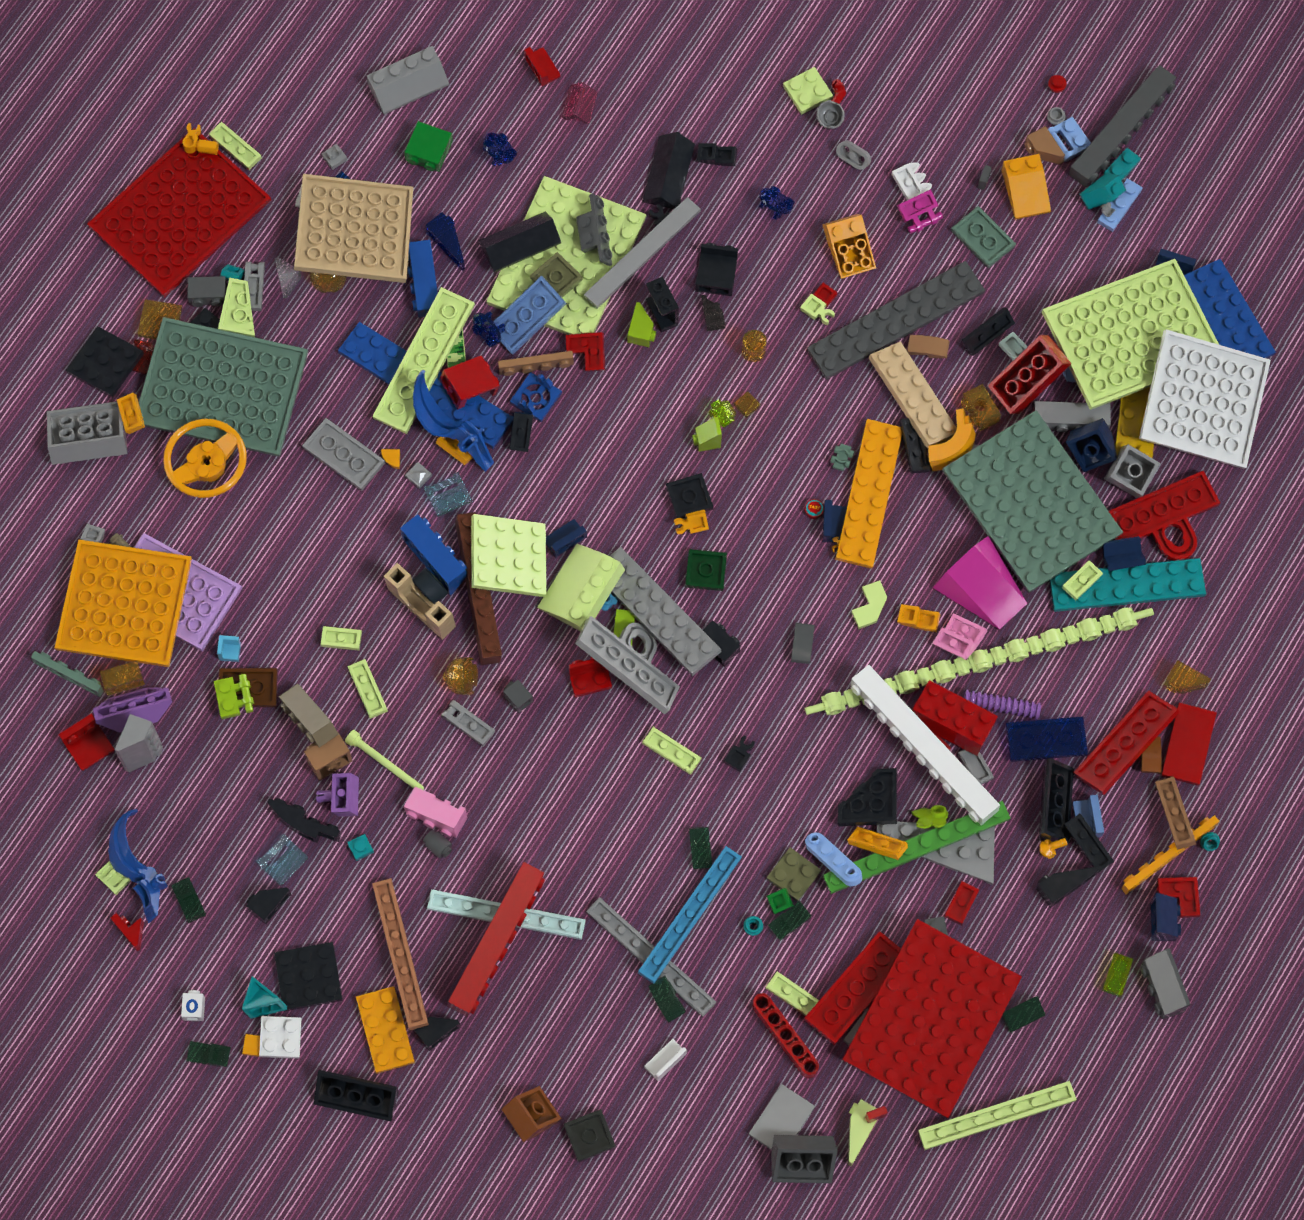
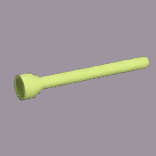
M352 730L346 737L345 742L348 745L359 747L412 788L418 787L424 790L423 785L362 741V737H360L357 731Z

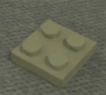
M558 252L530 275V279L534 282L540 276H543L561 297H564L583 280V276Z
M790 847L766 879L780 890L786 888L789 896L799 902L822 870Z

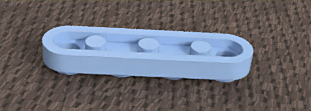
M817 832L811 833L806 837L805 843L808 851L844 884L856 886L861 883L862 872L860 868L826 837Z

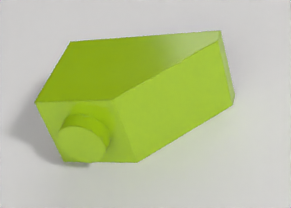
M636 302L627 335V343L649 347L651 341L654 342L656 337L654 323L641 303Z
M714 417L695 428V434L692 435L693 444L698 446L699 452L721 448L722 433L718 417Z

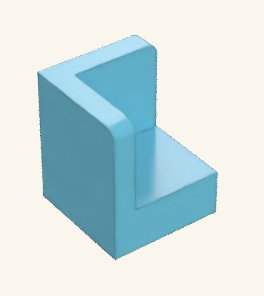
M219 635L217 650L219 660L239 662L241 648L239 637Z

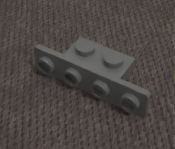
M592 193L589 195L592 211L576 217L581 251L586 253L598 248L600 262L610 266L612 265V252L609 247L610 237L606 229L607 219L604 216V202L600 197Z

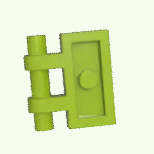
M246 674L239 675L240 682L234 684L233 677L214 681L221 719L240 716L239 708L245 707L246 713L253 712L252 705L254 701L253 697L250 696L249 688L251 686ZM237 691H242L243 699H237Z

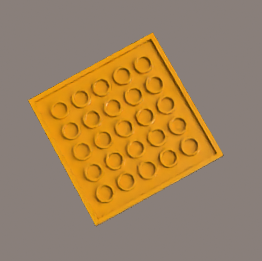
M78 539L54 647L55 650L169 667L192 557Z

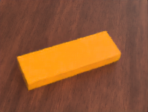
M858 826L847 839L849 845L899 860L908 848V844L905 841Z

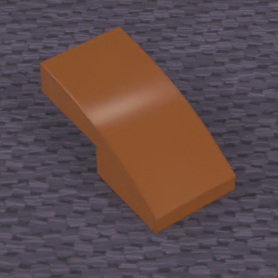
M1158 736L1141 754V773H1161V736Z

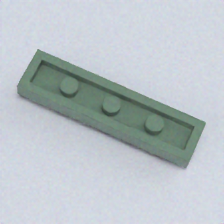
M34 651L31 659L34 664L98 697H101L104 690L101 682L97 679L84 677L85 674L77 669L73 671L67 668L68 665L58 660L55 662L51 660V656L44 652L38 653Z

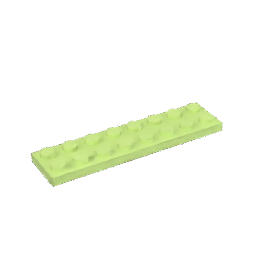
M442 287L440 288L374 412L373 419L405 434L408 433L417 416L413 406V392L418 374L425 370V383L430 391L475 306L474 302Z

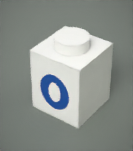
M197 990L183 993L182 1019L184 1021H204V995L200 994V991Z

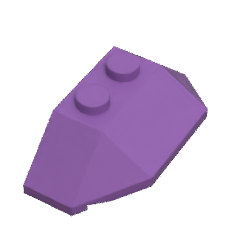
M146 687L110 697L99 706L94 707L93 713L96 724L120 733L123 731L130 714L152 723L158 722L171 705L172 699L168 688Z

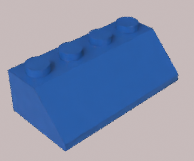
M417 514L400 527L402 539L424 566L447 589L448 594L451 596L467 577L465 570L467 567L461 559L457 560L453 556L455 553L449 545L445 546L441 542L443 539L437 531L433 532L429 528L431 525L425 517L421 518Z

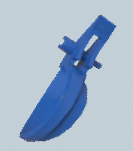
M422 370L416 378L413 392V406L418 420L424 429L434 436L457 439L460 451L469 452L476 463L486 472L494 464V461L481 434L484 428L481 427L478 430L469 420L456 422L448 417L431 396L425 383V370Z
M132 809L123 814L113 825L109 839V859L115 871L124 877L130 878L132 882L137 884L133 889L139 895L143 903L145 917L148 923H150L158 916L160 890L167 888L168 885L164 881L165 877L162 874H157L153 867H147L140 863L130 850L126 837V823L130 816L138 812L137 809Z

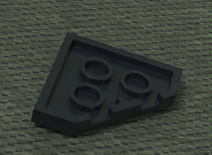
M897 768L877 769L865 783L863 782L852 792V795L846 801L843 800L838 805V826L897 824Z

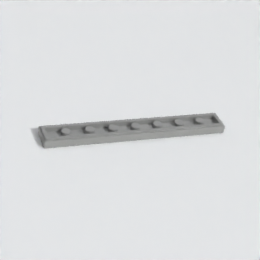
M687 197L584 294V298L598 309L701 212V209Z
M600 897L586 911L592 919L640 962L644 963L655 948L654 945ZM671 961L659 977L660 980L702 1017L716 1004V1001Z

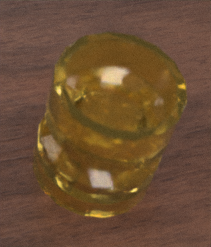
M758 330L748 331L744 335L742 355L747 361L758 362L764 358L767 345L766 336Z

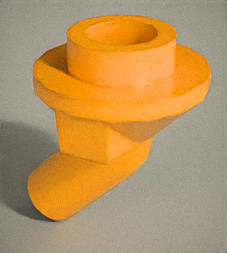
M1066 838L1051 842L1049 839L1042 841L1039 845L1041 855L1052 859L1056 855L1055 849L1067 845Z

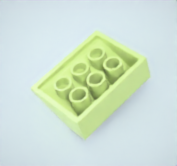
M576 544L537 608L581 631L590 616L594 619L596 618L625 569L621 562L614 558Z

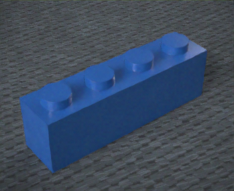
M431 240L409 242L408 261L411 260V266H408L409 278L413 277L414 283H410L411 294L416 296V300H412L414 312L418 311V318L426 317L438 294Z

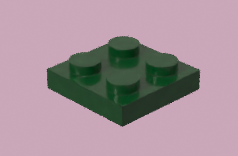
M689 549L685 588L723 591L727 553Z

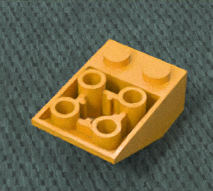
M861 214L822 224L828 246L841 279L876 269Z

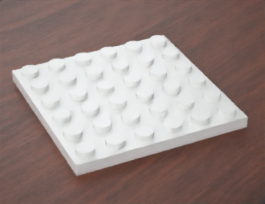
M1167 329L1164 330L1139 439L1238 468H1247L1271 360Z

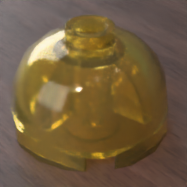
M310 272L312 285L322 293L337 292L343 288L347 280L346 276Z
M459 657L448 664L446 671L443 673V679L451 692L464 696L474 694L475 691H472L473 685L477 686L478 670L477 665L472 664L471 660H474L472 657Z

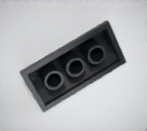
M679 132L659 136L642 200L643 203L660 204L662 207L675 209L680 204L695 143Z
M546 211L478 240L494 273L561 244L554 220Z
M1047 758L1044 764L1038 841L1049 839L1051 842L1066 838L1067 843H1069V833L1063 825L1071 820L1074 768L1052 758Z
M318 1070L313 1104L392 1121L399 1091L396 1086Z

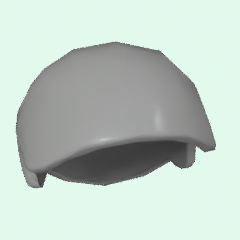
M827 100L821 103L817 109L818 122L824 128H838L844 121L845 112L839 103Z

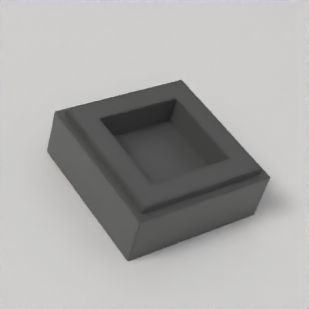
M985 165L979 180L978 189L984 190L986 188L992 170L990 166Z

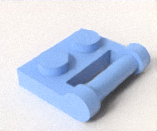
M1073 117L1054 127L1048 128L1065 154V162L1082 154L1091 144ZM1057 133L1061 134L1072 151L1067 150Z

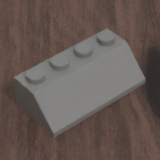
M433 46L366 75L368 86L384 115L449 85L441 61Z
M131 714L115 748V752L127 772L154 762L163 750L162 742L153 723Z

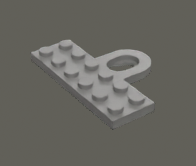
M590 616L586 620L575 644L655 706V708L666 714L670 710L680 686L651 664L657 650L655 637L642 624L631 623L623 629L618 638ZM636 636L640 637L644 642L642 654L636 652L631 646V639L636 638Z

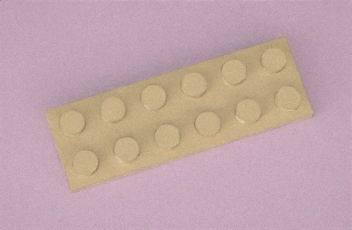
M898 342L870 354L869 360L906 417L909 418L911 425L928 449L930 445H936L951 439L957 427L903 344Z

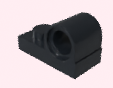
M513 411L509 450L528 452L533 414Z

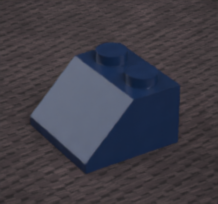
M1103 418L1070 431L1066 443L1083 472L1117 460L1113 435Z
M1156 893L1150 902L1151 941H1176L1178 936L1181 935V924H1178L1177 916H1180V904H1177V898Z

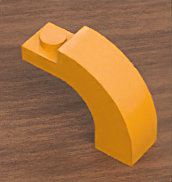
M956 409L957 430L954 436L945 443L928 446L929 463L932 471L943 470L944 467L972 450L975 442V430L972 423H970L969 415L965 414L964 409Z

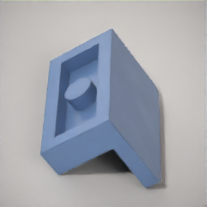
M1090 795L1088 800L1074 801V816L1081 814L1097 838L1102 837L1104 827L1098 795Z

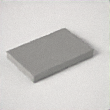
M781 1084L749 1132V1136L772 1150L774 1135H797L815 1106Z

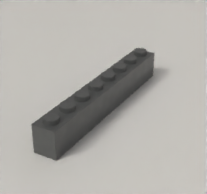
M1158 65L1070 168L1069 175L1085 187L1090 182L1093 184L1099 177L1098 173L1101 170L1104 171L1109 166V160L1112 157L1116 158L1120 153L1121 146L1129 143L1133 132H1138L1143 126L1142 122L1152 116L1154 113L1153 109L1156 106H1161L1165 100L1164 96L1167 93L1171 94L1176 87L1175 81L1177 77Z

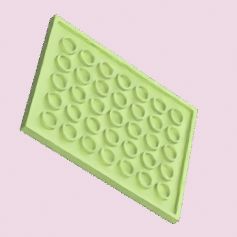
M544 176L524 220L546 211L554 220L561 244L502 269L490 292L487 304L505 311L534 283L530 279V275L558 252L583 276V280L562 297L567 304L544 326L566 335L595 333L610 297L597 309L584 298V294L632 250L646 219V214L600 197L604 202V216L607 219L606 229L610 237L609 247L612 252V265L607 266L600 262L598 248L586 253L581 251L576 217L592 211L589 198L591 193Z
M1176 259L1042 310V314L1060 350L1072 363L1069 369L1090 410L1151 387L1164 330L1167 329L1219 345Z

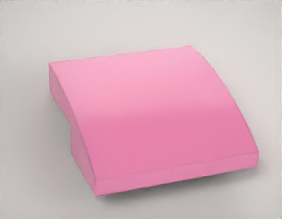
M953 613L946 627H942L933 645L966 660L978 647L987 633V629Z

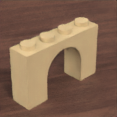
M398 563L384 575L388 590L442 640L456 627L453 614L441 602L438 601L434 605L415 586L411 575Z

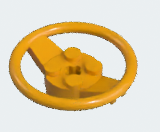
M215 419L194 420L181 426L170 437L164 451V469L170 482L181 492L198 498L215 497L231 489L241 478L247 460L246 447L241 436L230 425ZM202 426L216 427L227 432L214 443L205 441L194 446L186 456L187 462L173 471L171 466L172 450L183 434ZM238 447V467L225 484L211 490H196L186 486V484L200 480L204 482L218 480L225 472L226 460ZM205 460H209V465H203Z

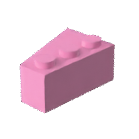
M414 787L404 805V810L407 812L406 815L408 817L424 821L423 824L431 829L435 827L441 830V834L449 838L451 836L456 838L467 820L466 808L460 806L457 809L450 805V801L446 799L442 801L436 798V795L418 787Z

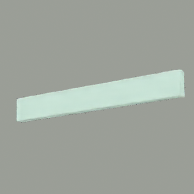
M431 889L427 910L491 922L501 903ZM526 908L524 911L527 914L521 927L516 926L518 928L582 940L586 920Z

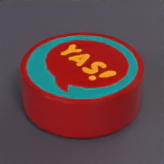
M812 499L806 503L805 514L809 518L818 519L823 515L824 505L820 500Z

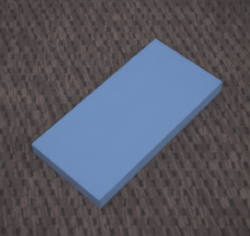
M540 276L488 328L507 350L514 354L567 303L546 279Z

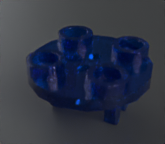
M488 133L484 137V147L482 149L494 158L491 162L493 166L511 163L517 156L516 150L508 142V137L505 134Z
M771 186V188L762 189L759 193V198L761 199L759 207L763 209V207L767 206L776 213L773 218L777 220L782 214H790L795 202L790 197L780 193L779 188Z
M491 311L486 314L476 313L473 316V332L478 336L480 335L489 347L498 345L506 325L502 323L497 327L491 320V315L493 314Z

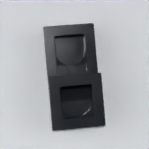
M699 143L698 162L719 166H736V146L718 147L717 143Z

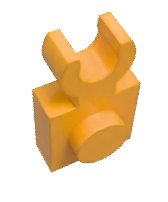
M705 510L686 514L687 519L684 520L682 518L674 519L675 525L682 524L680 528L675 529L677 534H683L687 529H689L690 534L709 529Z

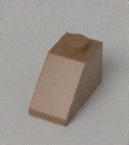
M1046 126L1027 135L1025 148L1029 154H1039L1043 161L1059 165L1063 163L1065 154Z

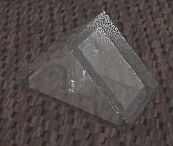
M277 257L275 262L283 298L285 299L291 294L302 276L300 271L294 270V266Z

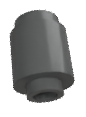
M431 830L423 839L425 846L438 858H446L452 852V843L438 831Z

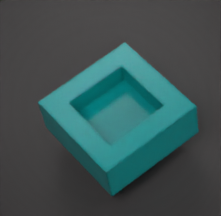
M227 264L222 269L221 276H225L227 281H229V278L240 280L244 276L245 269Z
M365 834L347 842L356 861L374 853Z

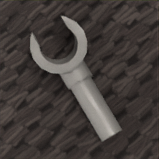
M1110 202L1100 206L1102 207L1101 212L1106 217H1110L1115 209L1111 208Z

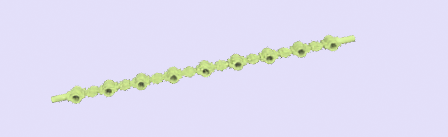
M1122 608L1113 613V618L1110 615H1105L1099 618V622H1097L1096 618H1087L1077 623V628L1074 625L1067 626L1062 629L1063 632L1059 628L1049 629L1040 634V639L1038 636H1032L1026 639L1027 643H1024L1023 639H1014L1004 644L1005 649H1002L1001 646L990 649V653L987 652V649L976 650L968 657V660L959 657L953 660L954 664H951L950 660H942L931 665L932 670L930 671L928 667L917 670L916 675L914 670L903 671L894 676L895 681H892V678L884 679V681L896 694L897 690H899L900 694H909L920 688L918 684H921L922 687L926 686L929 680L932 682L936 680L937 684L947 683L956 678L955 673H958V676H964L970 673L969 669H972L973 673L985 672L993 668L992 663L995 666L1002 665L1007 662V658L1010 663L1020 662L1029 657L1028 652L1036 655L1043 652L1042 648H1045L1046 652H1054L1065 647L1066 641L1068 645L1079 642L1080 637L1082 641H1092L1102 636L1101 631L1104 634L1116 631L1115 627H1118L1119 631L1130 630L1138 626L1136 620L1152 616L1154 612L1152 608L1135 613L1132 608ZM848 689L843 692V696H841L840 692L828 693L821 697L822 703L804 709L806 715L825 710L827 715H836L846 710L845 705H848V708H853L860 705L859 701H862L863 705L865 703L860 695L857 696L852 689Z

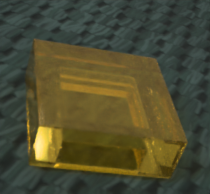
M748 391L734 403V406L746 418L761 405Z

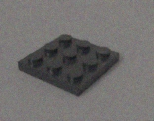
M97 326L68 366L66 372L113 398L140 361L144 352Z
M333 942L274 952L281 999L287 1005V1010L284 1011L343 1001Z

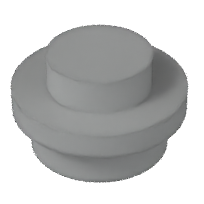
M1054 107L1048 111L1047 119L1051 124L1058 125L1065 121L1066 115L1061 108Z

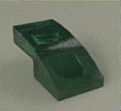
M709 827L689 828L693 869L711 868L712 856Z
M189 877L171 885L188 924L206 916Z
M799 901L788 911L773 920L768 926L781 941L813 916L802 902Z
M666 976L657 980L655 984L652 983L648 986L668 1023L686 1012L675 995V989Z
M190 1041L186 1062L227 1067L231 1047Z

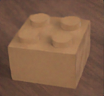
M339 733L320 748L316 743H313L304 751L307 762L319 781L353 762L350 750Z

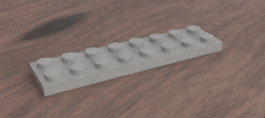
M619 547L610 555V557L621 562L625 569L611 593L692 676L721 653V648L622 547Z

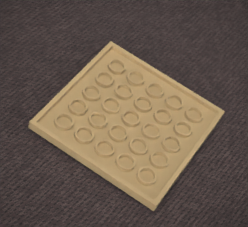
M303 174L294 270L406 283L413 187Z

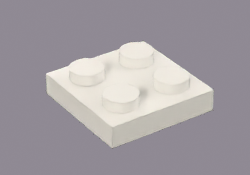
M261 1016L259 1057L299 1059L301 1018Z

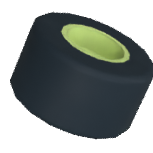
M424 568L413 578L414 584L434 605L448 594L447 589L427 568Z

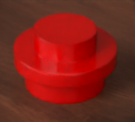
M1061 75L1052 76L1048 82L1050 90L1054 93L1064 91L1067 85L1066 79Z

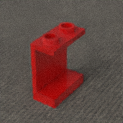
M482 355L444 369L439 379L457 410L463 408L466 401L488 391H490L492 396L496 395L500 386L498 378L493 375L488 362L484 360Z

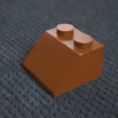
M540 1086L515 1096L502 1108V1111L523 1142L538 1136L562 1119Z

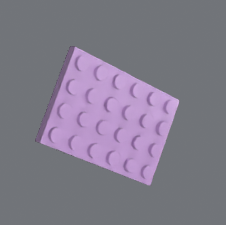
M143 533L134 547L184 555ZM192 559L176 638L203 652L242 590V586Z

